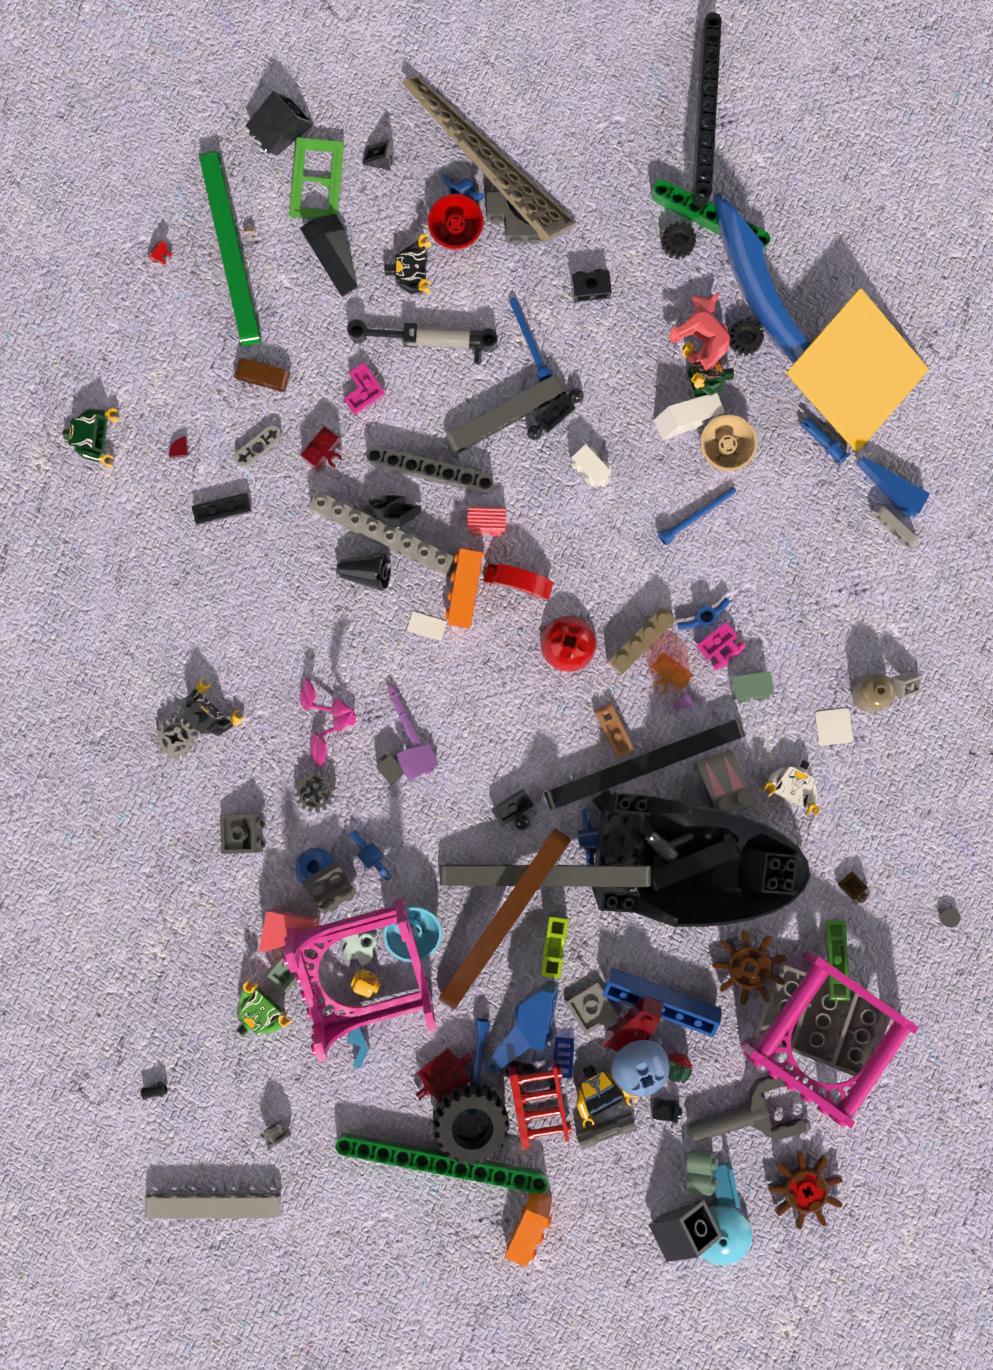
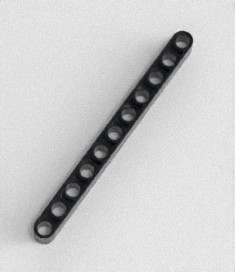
M710 12L706 15L701 34L692 203L699 208L708 204L713 184L722 25L721 16L715 12Z
M738 718L544 792L550 810L735 741L746 735Z

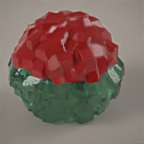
M671 1053L668 1056L670 1063L668 1078L685 1084L692 1075L693 1065L687 1054Z

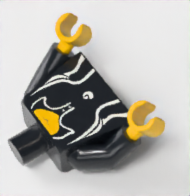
M421 234L418 241L395 254V264L384 265L385 276H395L396 285L410 295L422 293L423 291L429 294L431 291L427 288L432 283L426 279V250L423 248L424 246L429 248L432 244L426 241L430 238L426 234Z
M202 678L197 683L196 689H193L183 701L184 710L186 711L183 717L201 734L220 736L231 729L233 725H240L244 716L237 717L239 710L233 712L231 719H227L212 703L201 695L210 687V683L208 686L202 684L204 680Z

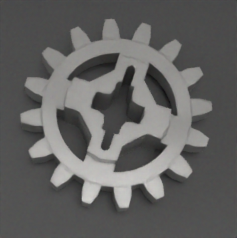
M173 718V722L168 719L166 720V726L159 725L162 730L155 732L159 735V738L154 740L160 743L156 748L163 749L161 751L162 755L168 753L167 758L172 759L174 755L175 759L179 760L180 755L186 758V752L193 753L191 747H197V744L193 743V741L198 739V737L193 736L196 729H190L191 724L189 722L185 724V719H181L178 722V718ZM176 726L173 731L167 732L171 727ZM185 730H186L187 733H188V739L186 738V736H185V734H184ZM169 736H177L178 738L183 740V742H175V740H173V738ZM164 739L167 740L168 747L165 745ZM183 745L186 746V747H185L184 749H182L181 751H177V750L179 749V747H181V746H183Z

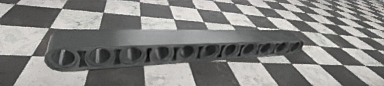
M440 865V885L516 886L529 865ZM554 865L540 886L649 887L651 886V867L649 865Z

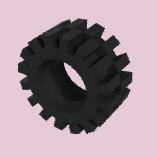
M676 221L674 225L671 223L669 227L665 228L661 244L662 250L665 249V254L669 253L670 258L676 256V259H679V257L683 259L693 251L696 243V234H694V228L690 229V224L685 226V222L682 221L679 224V221ZM680 234L685 237L686 243L680 247L675 246L672 243V237Z
M747 318L746 321L741 319L740 322L737 321L733 325L729 333V346L734 348L733 352L738 351V355L744 353V356H748L749 353L752 355L759 349L764 339V330L760 329V323L756 325V320L751 322V319ZM742 331H749L753 336V341L745 344L740 341L739 334Z

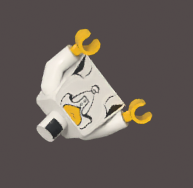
M800 759L796 768L791 766L781 767L771 773L766 785L761 788L762 792L765 789L769 790V797L774 794L800 808L808 807L805 815L812 811L815 818L819 813L817 787L814 783V778L806 774L811 764Z

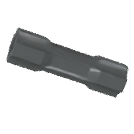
M630 1112L612 1121L575 1133L580 1148L583 1150L615 1136L633 1132L637 1128Z

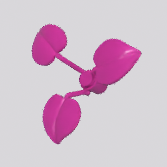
M304 678L299 695L302 708L306 711H309L311 707L332 712L334 728L320 733V735L314 733L310 740L311 756L316 765L322 768V764L327 756V745L323 737L333 731L341 732L345 726L355 725L356 715L354 710L349 708L341 699H335L332 708L316 705L314 703L316 699L315 689L312 683L307 678Z

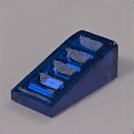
M555 1037L554 1060H556V1066L568 1069V1073L562 1072L561 1079L572 1080L575 1038ZM570 1044V1048H561L558 1045ZM558 1052H567L570 1054L569 1056H559ZM557 1060L569 1061V1065L557 1064Z

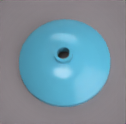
M717 1205L708 1208L722 1235L721 1239L727 1241L721 1243L719 1242L721 1239H719L701 1256L705 1260L718 1265H728L739 1261L746 1255L752 1243V1231L747 1218L740 1211L730 1206Z

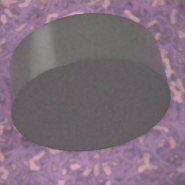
M944 908L939 914L941 924L946 927L953 928L960 923V914L954 908Z

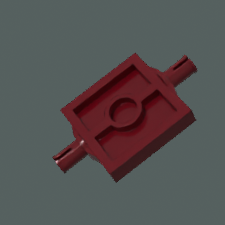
M446 1048L418 1070L417 1074L424 1084V1087L415 1093L418 1099L421 1100L430 1093L437 1101H442V1094L445 1091L450 1093L452 1091L451 1087L457 1085V1088L462 1087V1083H469L472 1078L466 1072L464 1065L473 1059L470 1053L467 1052V1054L459 1059L453 1055L449 1048Z

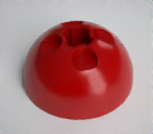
M451 194L442 197L435 202L428 214V228L431 236L436 243L448 250L458 251L472 246L478 240L483 230L484 218L479 205L464 195Z
M562 616L547 625L542 633L540 645L543 657L553 668L563 672H574L586 667L592 661L597 649V639L594 630L585 620L575 616Z

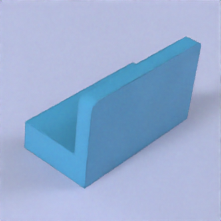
M729 1162L718 1164L717 1171L715 1170V1178L718 1179V1188L715 1191L717 1205H735L736 1208H740L733 1168Z

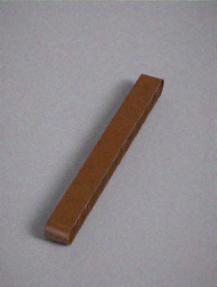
M556 828L553 830L438 998L451 1009H456L571 842V838Z

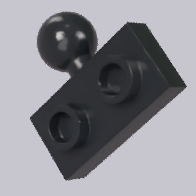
M522 788L491 810L501 826L515 819L516 828L526 830L530 825V820L527 816L522 815V813L533 807L534 804Z

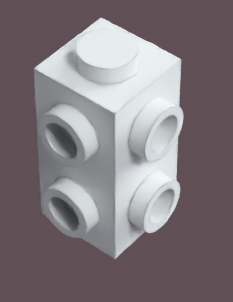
M585 444L572 456L571 466L576 472H581L585 476L584 480L589 486H594L596 489L600 485L604 487L611 480L609 478L611 467L606 461H601L597 457L598 453L593 447L589 448Z

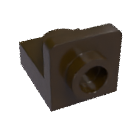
M852 871L838 883V887L852 900L854 905L862 904L869 897V888Z

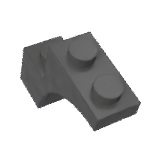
M487 192V222L501 223L506 221V243L518 245L521 242H529L530 244L543 242L531 225L524 223L513 214L508 206L506 197L501 192Z

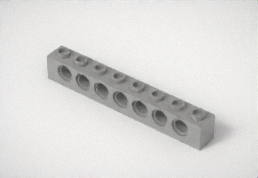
M319 491L315 493L308 507L312 513L445 577L448 576L454 564V556L390 525H384L379 520Z

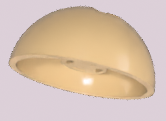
M722 415L710 421L704 428L700 441L701 451L705 460L712 467L721 471H735L745 467L755 456L758 445L753 427L745 419L735 415Z

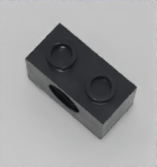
M596 269L593 272L578 271L572 274L573 303L610 299L612 289L609 270ZM593 282L596 286L588 287L586 284Z

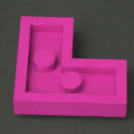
M364 362L349 372L358 389L343 399L353 414L356 415L386 394Z

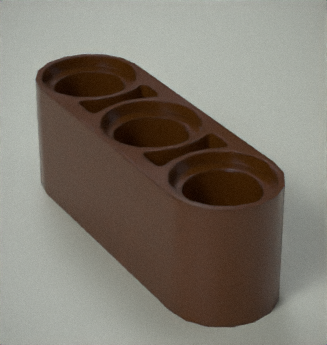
M239 358L233 377L250 384L286 392L291 373L285 369Z

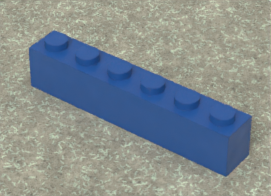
M611 967L605 980L602 996L633 1007L644 996L663 1003L662 1019L707 1036L714 1037L721 1023L722 1008Z

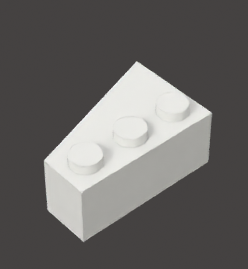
M715 393L712 396L705 395L668 406L654 419V423L663 441L691 429H698L716 417L722 416L725 411L718 394Z

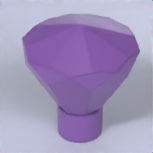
M683 691L678 702L673 707L678 712L682 708L693 707L694 702L692 696Z

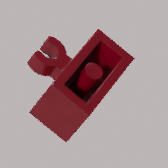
M324 426L300 456L303 461L317 472L327 460L332 468H336L332 460L334 458H338L340 461L343 460L339 453H334L340 446L341 441L337 435Z

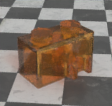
M663 652L649 668L651 672L661 678L652 685V688H655L657 684H661L663 686L661 694L667 691V684L679 692L682 691L693 677L691 672Z

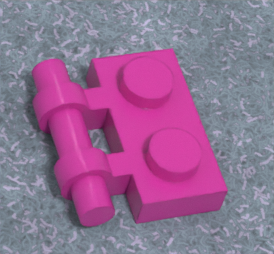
M727 622L696 645L707 661L713 656L716 658L717 661L712 665L715 671L727 666L728 661L733 657H738L741 651L746 648L743 642L735 645L733 640L738 635ZM728 646L730 651L722 656L720 651Z

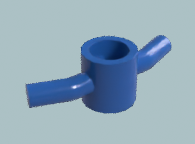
M446 173L441 175L440 179L449 187L450 195L460 194L472 200H483V193L475 192L474 184L469 178H464L455 183Z
M725 597L715 608L702 607L696 613L695 619L677 623L678 630L691 629L696 626L702 628L709 627L715 622L716 616L722 613L731 601ZM707 612L710 615V622L707 623L701 620L700 614Z
M582 809L584 830H578L579 849H586L587 865H594L593 848H597L598 830L597 828L591 829L589 809Z
M356 830L351 832V838L361 850L357 854L361 862L367 869L374 866L386 881L390 880L392 875L380 862L384 856L376 845L372 842L367 846Z

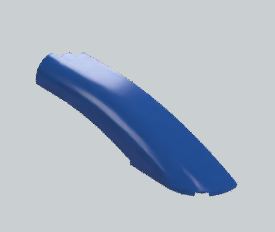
M716 193L713 195L718 226L724 249L738 286L766 334L782 355H786L794 364L810 346V343L789 316L774 288L763 255L764 244L733 205L726 199L722 200L723 196L720 193Z

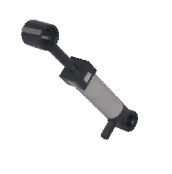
M358 319L350 321L347 326L349 338L357 344L363 343L367 336L402 338L404 347L417 348V345L475 349L474 364L476 365L481 364L482 350L490 353L495 351L498 345L497 333L489 328L484 330L424 327L418 326L417 323H404V331L369 329L365 326L364 322ZM355 329L362 330L360 334H353ZM491 338L493 342L487 344L484 342V339Z

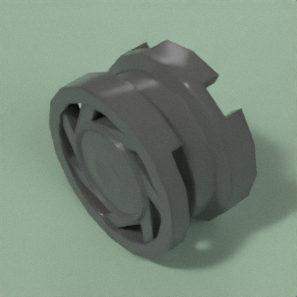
M284 1119L265 1129L264 1133H260L261 1138L266 1141L267 1149L277 1145L292 1134L290 1129L286 1128Z

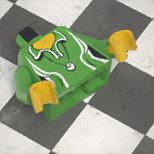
M249 978L243 985L239 998L238 1010L240 1012L238 1017L243 1022L236 1028L237 1031L245 1037L251 1030L256 1034L260 1032L268 1034L288 1026L293 1021V1019L288 1020L286 1018L288 1012H285L260 987H257L258 983L254 986L251 985L249 982L251 979Z

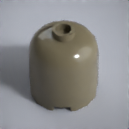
M869 674L857 679L853 684L851 693L854 705L861 711L870 713L888 707L894 701L896 690L893 681L887 676Z

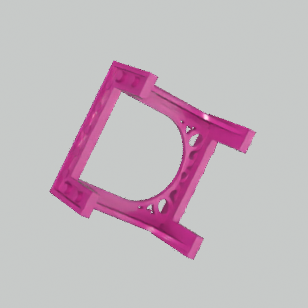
M403 898L395 899V905L306 930L296 932L295 927L287 929V936L284 937L283 962L285 967L289 966L291 973L296 972L297 984L302 985L303 1002L307 1001L308 1004L306 1008L307 1016L314 1023L312 1025L313 1034H311L313 1043L311 1044L313 1055H317L319 1062L327 1060L329 1047L344 1034L368 1024L422 1009L429 1032L437 1030L433 1000ZM397 923L402 941H406L420 991L366 1006H348L331 998L323 989L318 974L319 964L326 950L342 938ZM320 943H324L323 947L320 948L318 946ZM313 949L318 955L315 958H310L305 955L304 950ZM308 963H313L314 968L310 969V965ZM316 981L318 984L313 985L312 982ZM319 997H323L325 999V1001L321 1003V1005ZM327 1005L334 1006V1011L330 1015L323 1014V1009ZM342 1009L345 1011V1013H340V1015H338L339 1010Z
M805 951L802 957L813 964L766 1032L752 1043L744 1040L740 1047L744 1050L743 1054L754 1065L759 1068L764 1066L768 1069L766 1073L776 1080L778 1077L784 1080L783 1085L792 1092L795 1089L798 1090L803 1100L809 1104L811 1101L818 1105L816 1109L824 1115H828L841 1127L847 1125L849 1128H852L855 1124V1121L852 1119L909 1033L915 1034L919 1027L825 960ZM828 975H831L893 1021V1024L864 1067L849 1080L834 1084L818 1082L808 1077L797 1065L791 1048V1037L796 1022ZM782 1040H785V1047H777L778 1044L781 1045ZM786 1052L788 1058L784 1062H776L774 1060L775 1054ZM790 1064L793 1066V1071L789 1072L790 1069H782L781 1067H786ZM804 1078L808 1079L807 1083H803ZM845 1086L850 1087V1089L846 1091L848 1093L847 1096L845 1091L843 1090ZM820 1088L826 1089L825 1098L821 1091L819 1093ZM833 1089H838L840 1092V1101L837 1103H833L830 1098V1093Z

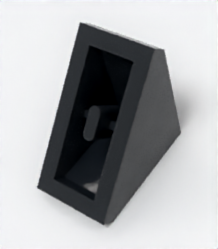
M389 139L366 146L362 164L391 170L394 156L393 142Z

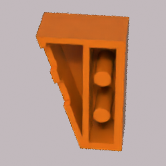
M528 1193L526 1206L523 1205L522 1214L513 1229L506 1247L504 1258L524 1267H527L530 1260H534L537 1253L535 1248L537 1244L541 1245L545 1234L543 1231L545 1228H549L552 1217L549 1216L552 1196L545 1193Z

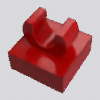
M158 241L147 257L152 261L158 260L160 264L165 265L167 262L162 259V255L166 254L171 257L172 253L165 250L168 245L163 241Z

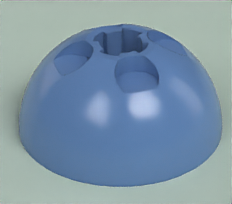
M638 1040L624 1046L614 1057L611 1067L612 1076L616 1084L624 1092L638 1097L649 1096L659 1091L666 1083L670 1071L669 1058L665 1049L658 1043L649 1040Z

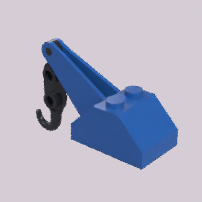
M548 980L528 993L523 1000H520L519 1006H516L514 1018H517L516 1024L486 1063L488 1072L496 1073L502 1071L504 1076L510 1078L509 1067L517 1066V1072L522 1073V1075L541 1072L533 1064L514 1059L529 1048L545 1050L551 1039L559 982ZM554 1078L543 1079L550 1084V1089L556 1088Z

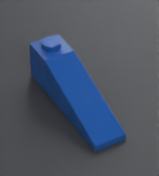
M865 457L858 461L857 465L897 508L902 510L901 512L904 515L915 517L921 512L930 495L929 492Z

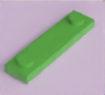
M825 921L827 963L849 977L846 921ZM828 975L829 1000L849 1001L850 989L831 975Z

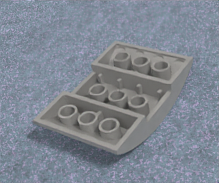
M779 963L775 975L783 977L786 980V984L781 985L773 981L769 992L770 1001L765 1003L754 1038H760L772 1025L807 972ZM825 979L794 1026L791 1037L792 1052L855 1076L864 1067L884 1037L890 1017L852 990H850L849 1001L829 1000L828 980ZM884 1002L892 1009H894V1005ZM782 1040L781 1045L778 1044L777 1047H785V1040Z

